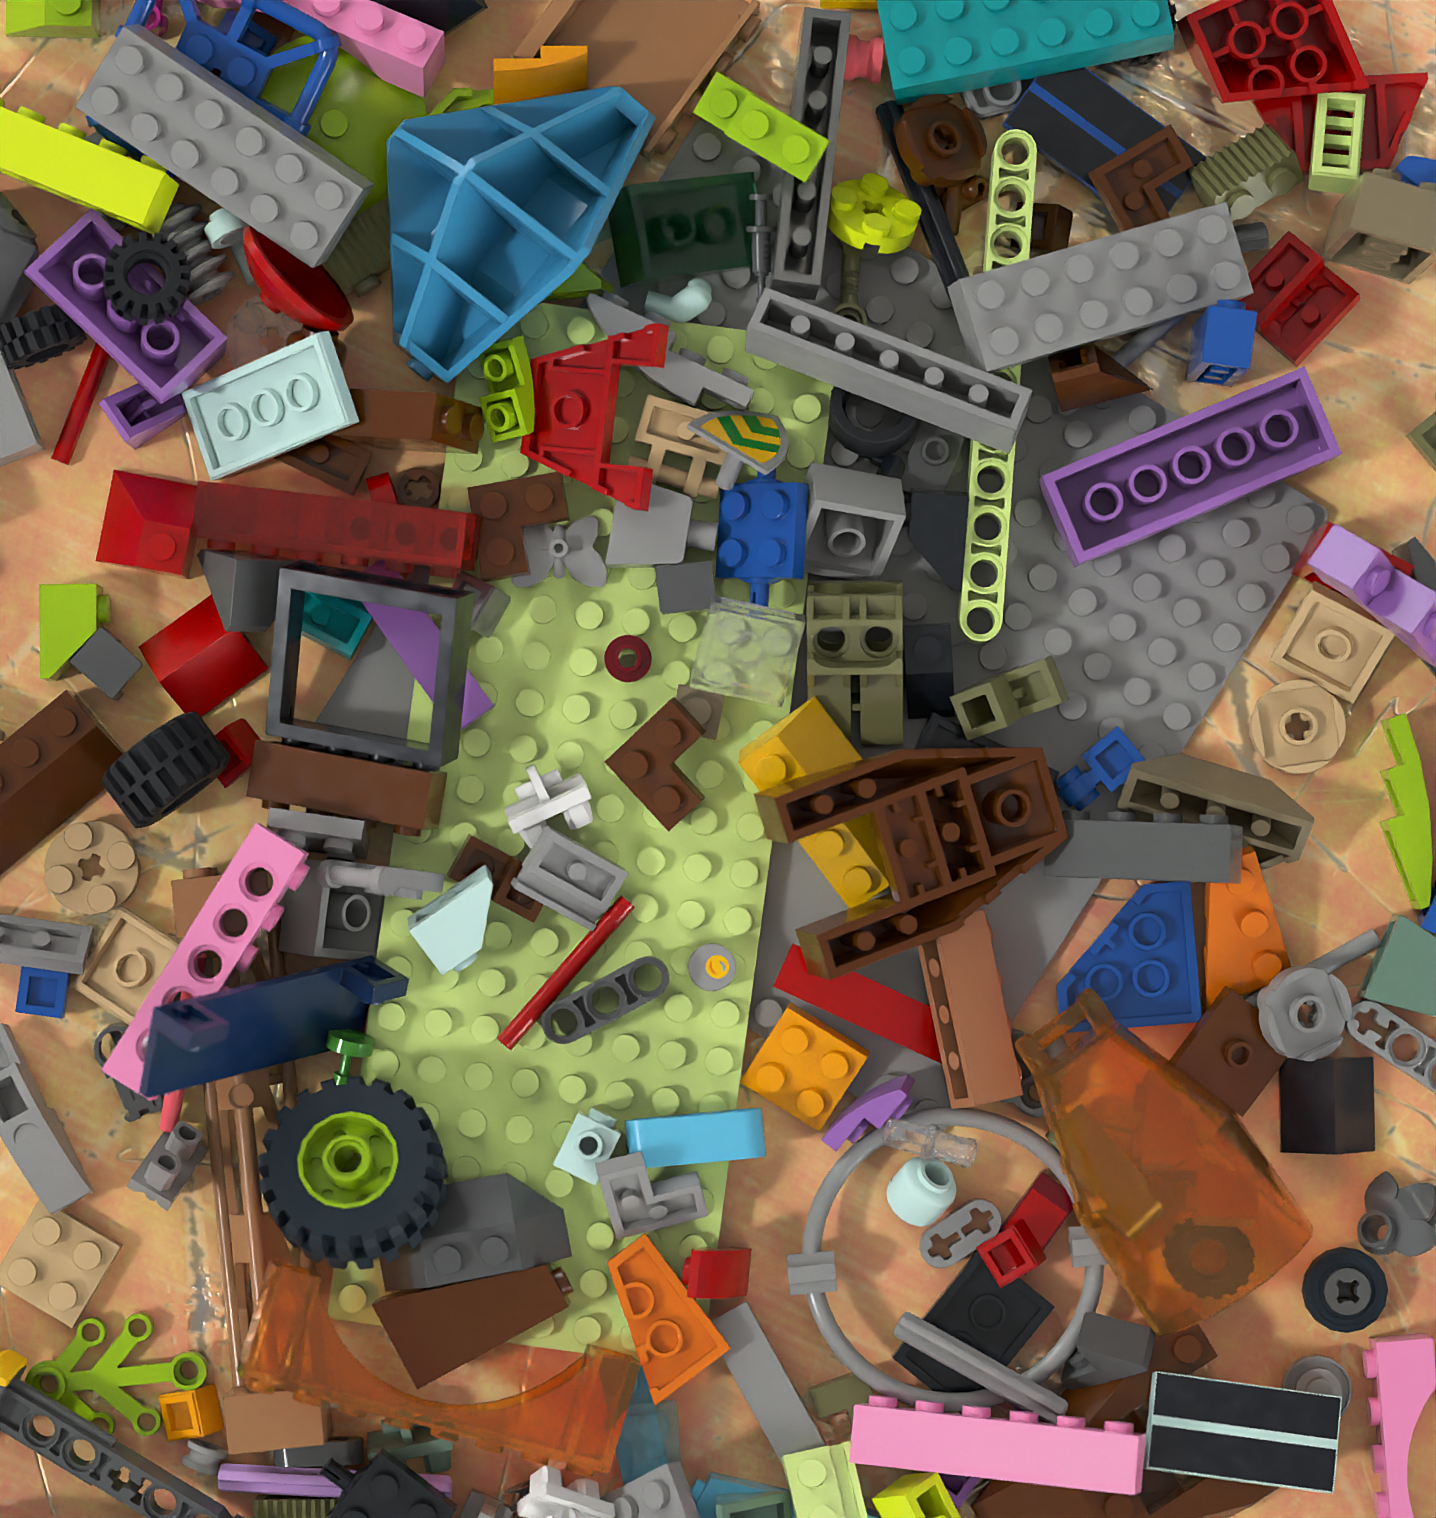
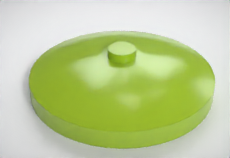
M307 35L297 38L277 49L271 55L314 42L315 40ZM338 47V57L333 72L308 123L311 125L307 138L374 183L373 188L354 216L356 217L388 196L386 141L403 120L427 116L423 97L383 81L366 65ZM319 53L275 67L261 98L292 113L318 59Z

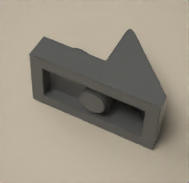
M1086 1312L1083 1316L1077 1348L1065 1362L1061 1382L1069 1390H1075L1148 1371L1156 1333L1150 1327L1094 1312Z

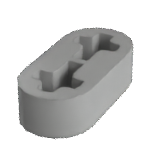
M974 1198L967 1201L922 1233L919 1240V1250L923 1259L929 1265L936 1268H947L954 1265L975 1251L978 1245L999 1232L1001 1227L999 1210L992 1202L983 1198ZM978 1208L982 1213L988 1210L991 1211L992 1216L987 1220L990 1228L982 1233L976 1227L963 1234L961 1228L971 1222L972 1216L969 1212L972 1209ZM955 1232L958 1233L960 1238L948 1246L951 1253L948 1257L943 1259L939 1253L933 1256L928 1253V1250L933 1246L930 1239L933 1235L938 1234L944 1239Z

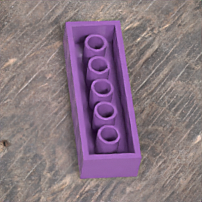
M1304 366L1045 474L1038 480V484L1071 563L1075 568L1332 461L1342 453Z

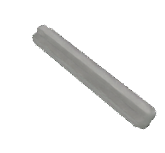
M905 1312L900 1317L894 1329V1335L898 1339L1024 1410L1038 1413V1417L1048 1423L1056 1424L1057 1416L1065 1415L1068 1407V1402L1065 1399L910 1312Z

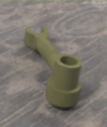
M837 237L838 245L842 249V282L839 305L832 313L867 326L866 313L858 305L862 250L848 245Z

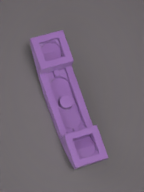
M381 558L363 571L365 573L403 579L389 558ZM361 601L433 702L440 630L429 614L425 612ZM468 668L461 730L495 707Z

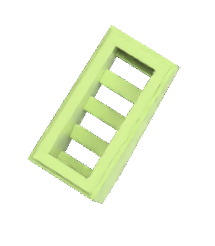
M1350 92L1317 94L1308 189L1346 194L1359 179L1366 94ZM1327 110L1353 112V118L1326 116ZM1325 129L1351 131V136L1325 134ZM1323 149L1349 151V155L1323 153Z

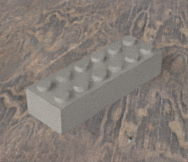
M139 23L123 26L75 106L312 268L327 261L374 186L372 181Z
M1227 202L965 277L947 287L970 365L990 374L1204 311L1209 305L1217 306V300L1238 301L1254 293Z

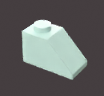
M483 865L408 917L409 932L441 975H444L451 969L457 972L466 968L477 958L478 954L476 952L482 948L493 888L491 871L486 865Z

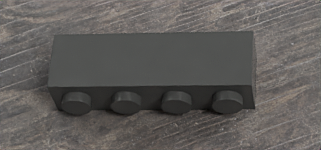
M1062 810L1063 820L1069 837L1045 856L1044 876L1241 884L1243 827L1228 825L1229 816L1200 815L1199 824L1182 823V814L1153 813V822H1136V813L1107 812V821L1090 820L1089 811Z

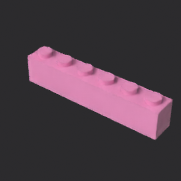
M869 1395V1403L854 1405L849 1463L1130 1495L1141 1492L1146 1434L1133 1432V1423L1105 1421L1104 1429L1085 1427L1086 1418L1057 1416L1056 1424L1038 1422V1413L1010 1410L1009 1419L991 1417V1408L963 1405L962 1413L944 1412V1403L925 1400H916L915 1408L898 1407V1398L879 1395Z

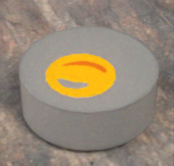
M710 943L700 946L693 952L689 960L688 970L692 981L698 987L707 991H717L723 989L732 981L735 975L736 964L733 955L727 948L719 944Z

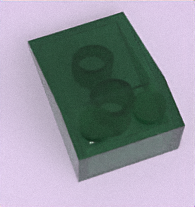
M754 172L629 184L622 187L608 215L620 288L665 283L752 268V232H746V226H755V200H749V194H757Z

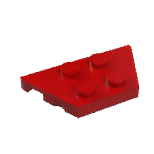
M1428 72L1366 75L1365 77L1370 86L1369 89L1344 91L1366 94L1359 172H1372L1373 169L1388 170L1399 148L1401 138L1412 118L1420 94L1428 81ZM1317 94L1251 101L1263 123L1269 124L1296 153L1302 175H1309ZM1327 110L1326 116L1353 118V112ZM1325 129V134L1351 136V131ZM1323 149V153L1349 155V151Z

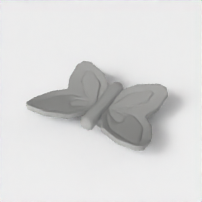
M587 516L574 521L566 531L561 524H557L553 531L547 524L524 528L531 574L513 577L512 583L516 587H531L546 579L554 564L555 578H563L565 576L566 565L573 579L588 587H603L607 583L606 566L601 555L592 548L598 536L599 521L595 516Z

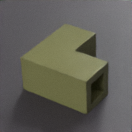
M852 1372L809 1387L819 1419L847 1409L852 1424L854 1405L869 1403V1395H873L871 1387Z

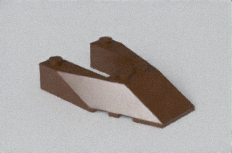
M1042 747L897 749L801 776L754 794L767 839L787 844L865 814L869 816L892 892L795 929L808 973L827 980L838 978L959 930L964 925V920L983 904L988 905L1001 894L1002 888L1020 873L1025 874L1069 837Z
M1180 1313L1154 1330L1156 1336L1148 1371L1075 1390H1069L1065 1387L1058 1395L1068 1402L1067 1411L1064 1416L1086 1418L1085 1427L1104 1429L1105 1421L1133 1423V1432L1146 1434L1147 1430L1135 1410L1150 1401L1152 1373L1157 1371L1188 1376L1218 1357L1195 1317ZM1041 1419L1040 1421H1038V1422L1048 1423V1422H1046V1421H1044V1420H1042V1419ZM1143 1469L1141 1492L1135 1495L991 1479L971 1503L970 1507L977 1518H1229L1259 1502L1280 1487L1194 1475L1179 1483L1172 1472Z

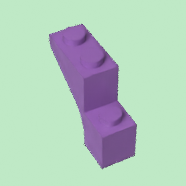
M1335 523L1308 560L1309 566L1321 581L1356 602L1417 655L1436 667V592L1395 569L1379 548Z

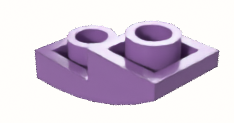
M904 1075L882 1083L866 1092L838 1115L828 1127L822 1141L834 1151H837L846 1139L854 1144L870 1123L880 1129L889 1117L897 1122L914 1100L908 1093L915 1079L910 1075Z

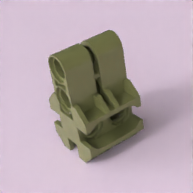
M902 580L808 581L806 617L808 700L816 696L850 742L852 741L851 711H860L861 745H903ZM873 626L888 628L892 633L888 639L873 641L866 635L867 631ZM826 627H838L843 631L844 636L839 641H829L822 639L819 632ZM851 675H860V693H851Z

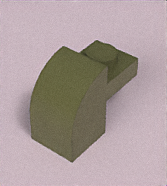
M1050 655L983 679L952 695L950 699L967 741L1008 727L1022 717L1061 704L1068 700L1069 696L1054 659Z

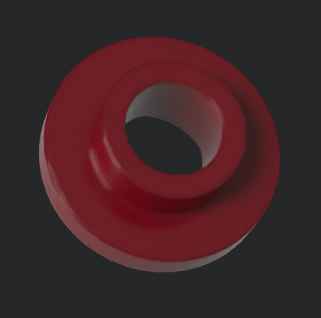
M623 635L617 637L608 645L604 655V662L607 671L613 678L629 683L638 681L647 674L651 666L652 656L648 645L642 639L633 635ZM632 650L636 653L637 662L635 665L624 667L619 663V655L622 651Z

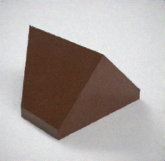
M1094 343L1048 356L1061 412L1153 390Z

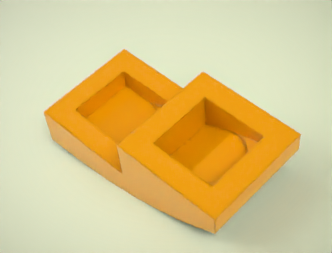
M540 46V58H493L494 105L576 92L587 88V46Z

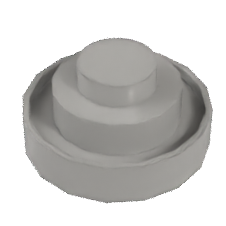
M1318 1354L1302 1356L1291 1363L1283 1374L1280 1387L1281 1389L1342 1397L1340 1417L1349 1407L1352 1396L1350 1377L1344 1368L1330 1357Z

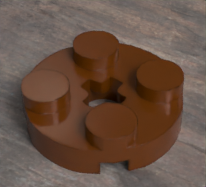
M929 94L917 99L896 121L893 128L899 153L904 163L910 169L912 179L923 187L935 185L942 188H951L965 183L977 173L981 167V158L986 155L987 139L977 116L968 107L961 110L956 105L949 103L954 98L943 94ZM934 132L937 133L940 139H947L949 145L945 149L936 143Z

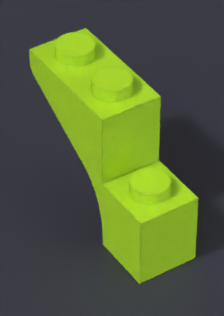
M717 71L693 111L694 114L723 130L724 134L805 183H807L831 142L770 104L765 98Z

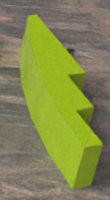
M1406 713L1380 721L1397 765L1380 771L1396 816L1379 823L1412 909L1421 910L1430 906L1433 851L1430 807L1420 756Z

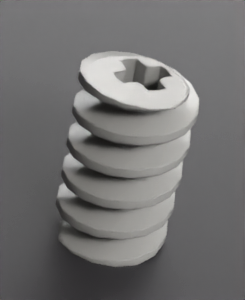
M176 203L170 206L159 234L163 235V242L168 243L172 239L177 243V251L183 250L186 254V264L190 265L191 271L189 292L187 293L189 296L187 299L194 306H197L224 291L226 284L235 277L233 271L219 273L217 268L227 260L226 255L211 256L209 251L213 248L209 240L202 239L201 237L209 221L196 223L193 221V218L202 210L201 205L186 206L185 203Z

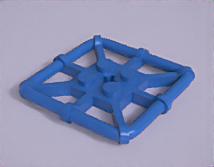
M136 0L125 25H119L115 37L117 38L123 26L139 23L145 27L157 0ZM179 0L186 26L176 49L211 73L215 68H218L221 71V80L307 137L311 125L308 123L333 72L338 57V47L342 46L338 34L333 35L331 30L321 21L282 0H242L241 7L229 32L226 33L202 20L196 0ZM256 9H259L315 41L269 56L243 42L242 39ZM319 53L318 59L292 113L261 98L275 67ZM88 115L85 116L89 127L94 126L95 130L106 140L125 148L128 152L140 158L142 155L147 156ZM167 170L166 174H168L172 179H175L176 177L179 178L178 176Z

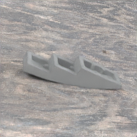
M744 1302L712 1320L731 1346V1349L724 1353L722 1357L781 1463L783 1455L827 1446L748 1302Z

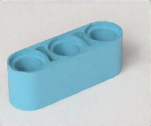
M762 1108L625 1120L627 1153L632 1154L642 1151L646 1168L766 1156Z

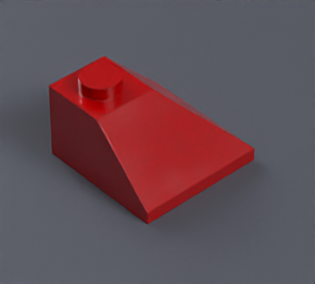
M114 470L96 562L189 579L207 488Z

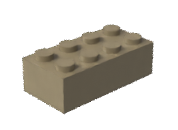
M1373 169L1372 173L1365 172L1335 205L1321 257L1330 262L1410 284L1436 261V184L1421 182L1419 187L1403 183L1400 182L1401 175L1385 169Z

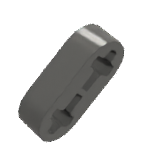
M330 1436L324 1445L274 1450V1465L278 1467L324 1466L331 1457L342 1466L360 1464L364 1462L363 1438L359 1436Z

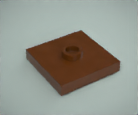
M1225 986L1169 1061L1231 1110L1243 1117L1287 1057L1276 1053L1265 1040L1259 1024V1010L1231 988Z

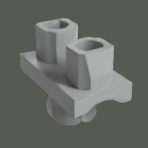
M179 1121L171 1133L163 1132L131 1177L127 1188L145 1193L148 1199L156 1200L160 1207L168 1211L206 1156L209 1148L200 1144L203 1133L184 1121Z

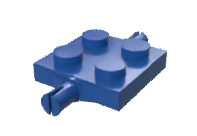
M776 469L767 475L757 470V478L745 483H735L732 490L720 488L715 578L740 579L746 583H751L749 612L769 613L770 584H775L784 579H804L809 484L777 480Z

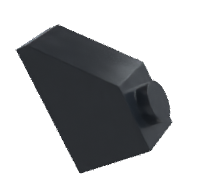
M911 488L910 499H904L906 518L902 527L908 528L907 536L909 541L950 589L961 591L969 508L968 492Z
M950 623L903 625L908 719L928 718L931 712L942 717H955V709L950 699L954 695Z

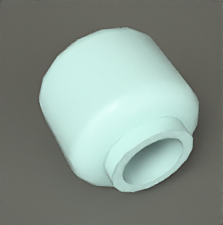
M925 1156L913 1157L907 1161L889 1181L886 1190L887 1200L893 1212L906 1223L920 1227L933 1224L953 1203L957 1192L955 1180L949 1167L938 1159Z

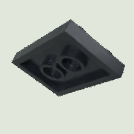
M976 1250L921 1319L1007 1367L1054 1309V1306L1020 1278L1000 1288ZM904 1341L891 1355L894 1360L932 1391L956 1393L986 1389L984 1386Z

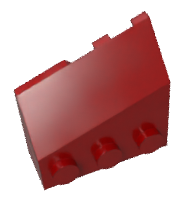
M1219 0L1186 15L1176 23L1195 67L1222 104L1370 88L1332 0Z

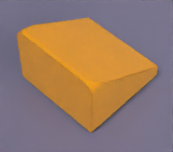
M215 1384L202 1385L190 1391L179 1390L158 1395L167 1442L204 1437L224 1428Z

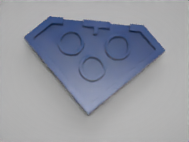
M1190 882L1144 884L1136 890L1056 985L1060 1033L1194 1023L1201 1019Z

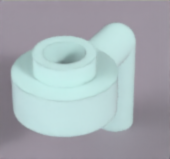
M225 208L215 211L209 216L211 222L204 228L212 248L222 249L230 246L247 285H257L250 273L243 248V230L248 224Z

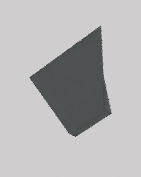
M201 549L197 554L225 631L266 632L276 616L280 567L297 561L316 563L314 561L241 550Z

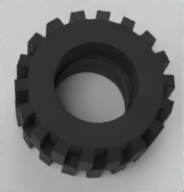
M196 711L184 713L169 720L126 751L107 769L101 784L135 828L147 827L175 811L208 786L225 770L231 756Z

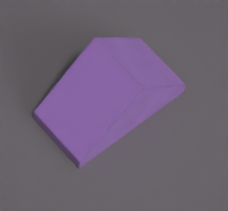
M140 383L108 396L99 403L123 440L133 449H137L188 414L181 393L160 404Z

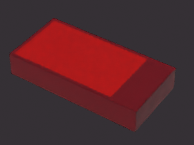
M1040 1171L1003 1222L999 1232L1020 1219H1024L1044 1251L1074 1209V1205L1065 1188Z

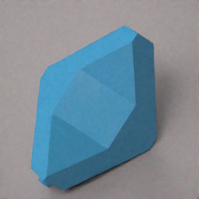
M607 86L405 119L386 141L393 343L411 357L406 365L428 382L434 376L436 379L449 383L569 278L590 253L656 119L654 115L624 89Z

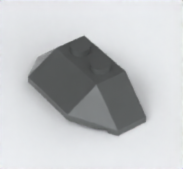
M502 1173L445 1184L447 1188L445 1204L436 1206L439 1215L437 1222L432 1229L423 1226L419 1231L423 1241L413 1250L405 1244L397 1250L400 1258L388 1264L384 1256L379 1257L385 1292L429 1288L523 1270L572 1257L564 1209L509 1173Z

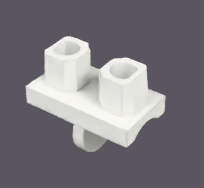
M535 764L526 767L531 781L514 788L520 801L504 807L508 818L507 821L513 834L519 832L530 849H532L547 825L545 820L556 814L563 813L570 830L578 829L593 821L588 801L592 797L581 772L562 780L558 769L540 776Z
M548 1465L541 1467L530 1476V1493L517 1502V1515L524 1518L615 1517L614 1504L600 1500L598 1482L587 1478L576 1479L567 1488L562 1487L560 1469Z

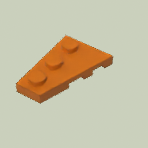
M1251 845L1242 848L1241 884H1205V917L1207 920L1206 945L1203 946L1205 982L1202 986V1003L1206 1008L1210 1007L1225 986L1241 996L1268 986L1276 975L1291 967L1256 852Z

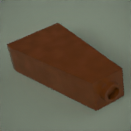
M549 1262L523 1270L389 1294L377 1299L372 1306L414 1385L419 1389L568 1308L571 1301L567 1295L574 1292L562 1267L560 1266L553 1270Z

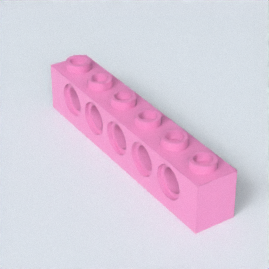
M260 823L254 824L101 1071L140 1094L139 1088L153 1007L173 1003L174 997L181 991H186L193 997L231 989L228 987V984L236 971L239 970L245 973L255 959L259 949L253 944L262 929L271 932L280 919L285 908L279 905V902L287 889L290 888L296 891L306 877L310 867L304 862L309 853ZM259 868L268 870L273 877V887L264 896L256 895L249 886L251 874ZM232 909L241 910L248 920L246 931L239 937L229 935L224 928V918ZM207 950L215 951L222 960L221 971L213 978L204 976L198 967L199 957ZM158 1096L151 1097V1098H146V1099H148L149 1101H152V1100L157 1099Z

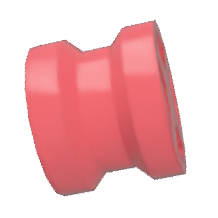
M849 34L844 81L852 82L856 78H866L871 84H880L884 47L883 37H873L870 41L860 40L857 35Z

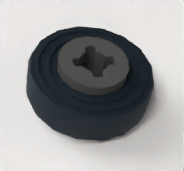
M1347 1247L1326 1250L1316 1257L1306 1270L1302 1285L1305 1307L1314 1320L1332 1331L1344 1333L1363 1330L1376 1321L1386 1305L1388 1293L1385 1273L1376 1260L1361 1250Z

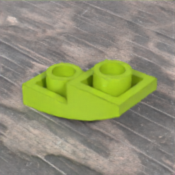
M523 335L494 342L479 355L490 392L479 397V401L492 443L533 433L535 419L533 379Z

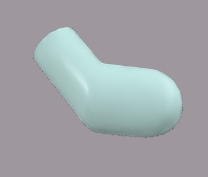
M694 278L689 281L688 287L673 297L649 290L643 313L645 314L646 311H650L673 322H688L708 308L712 301V287L706 280Z

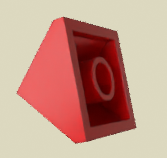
M212 594L138 646L158 682L184 713L196 711L200 717L206 715L269 669L244 632L225 631Z

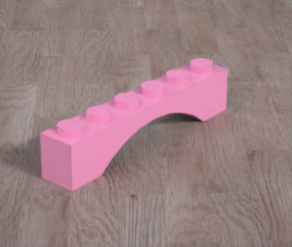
M196 0L215 9H240L242 0ZM282 0L321 21L331 30L333 35L338 34L342 45L339 47L366 65L383 81L423 98L427 95L445 63L444 31L371 0Z
M1425 1333L1369 1337L1370 1350H1363L1362 1359L1365 1378H1372L1373 1397H1367L1366 1409L1369 1425L1376 1426L1377 1444L1370 1446L1373 1473H1380L1381 1492L1374 1493L1376 1518H1415L1411 1509L1407 1487V1457L1413 1429L1423 1406L1436 1388L1433 1338Z

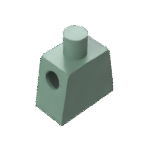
M1392 915L1381 939V945L1377 948L1357 996L1362 999L1436 1017V937L1402 915Z

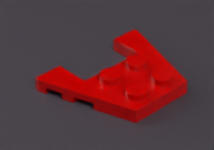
M652 323L645 325L643 329L630 333L621 332L608 336L606 340L589 345L580 344L531 359L530 366L535 401L534 432L522 436L520 453L567 477L574 478L590 486L591 489L605 496H610L624 503L625 506L633 510L648 511L653 469L610 464L620 366L622 365L664 369L669 326Z

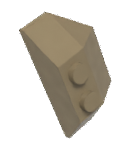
M1181 753L1132 763L1117 806L1121 812L1136 813V822H1153V813L1182 814V823L1199 824L1200 815L1229 816L1228 825L1243 827L1242 848L1252 846L1256 852L1261 870L1283 862L1299 861L1314 823V817L1271 780Z

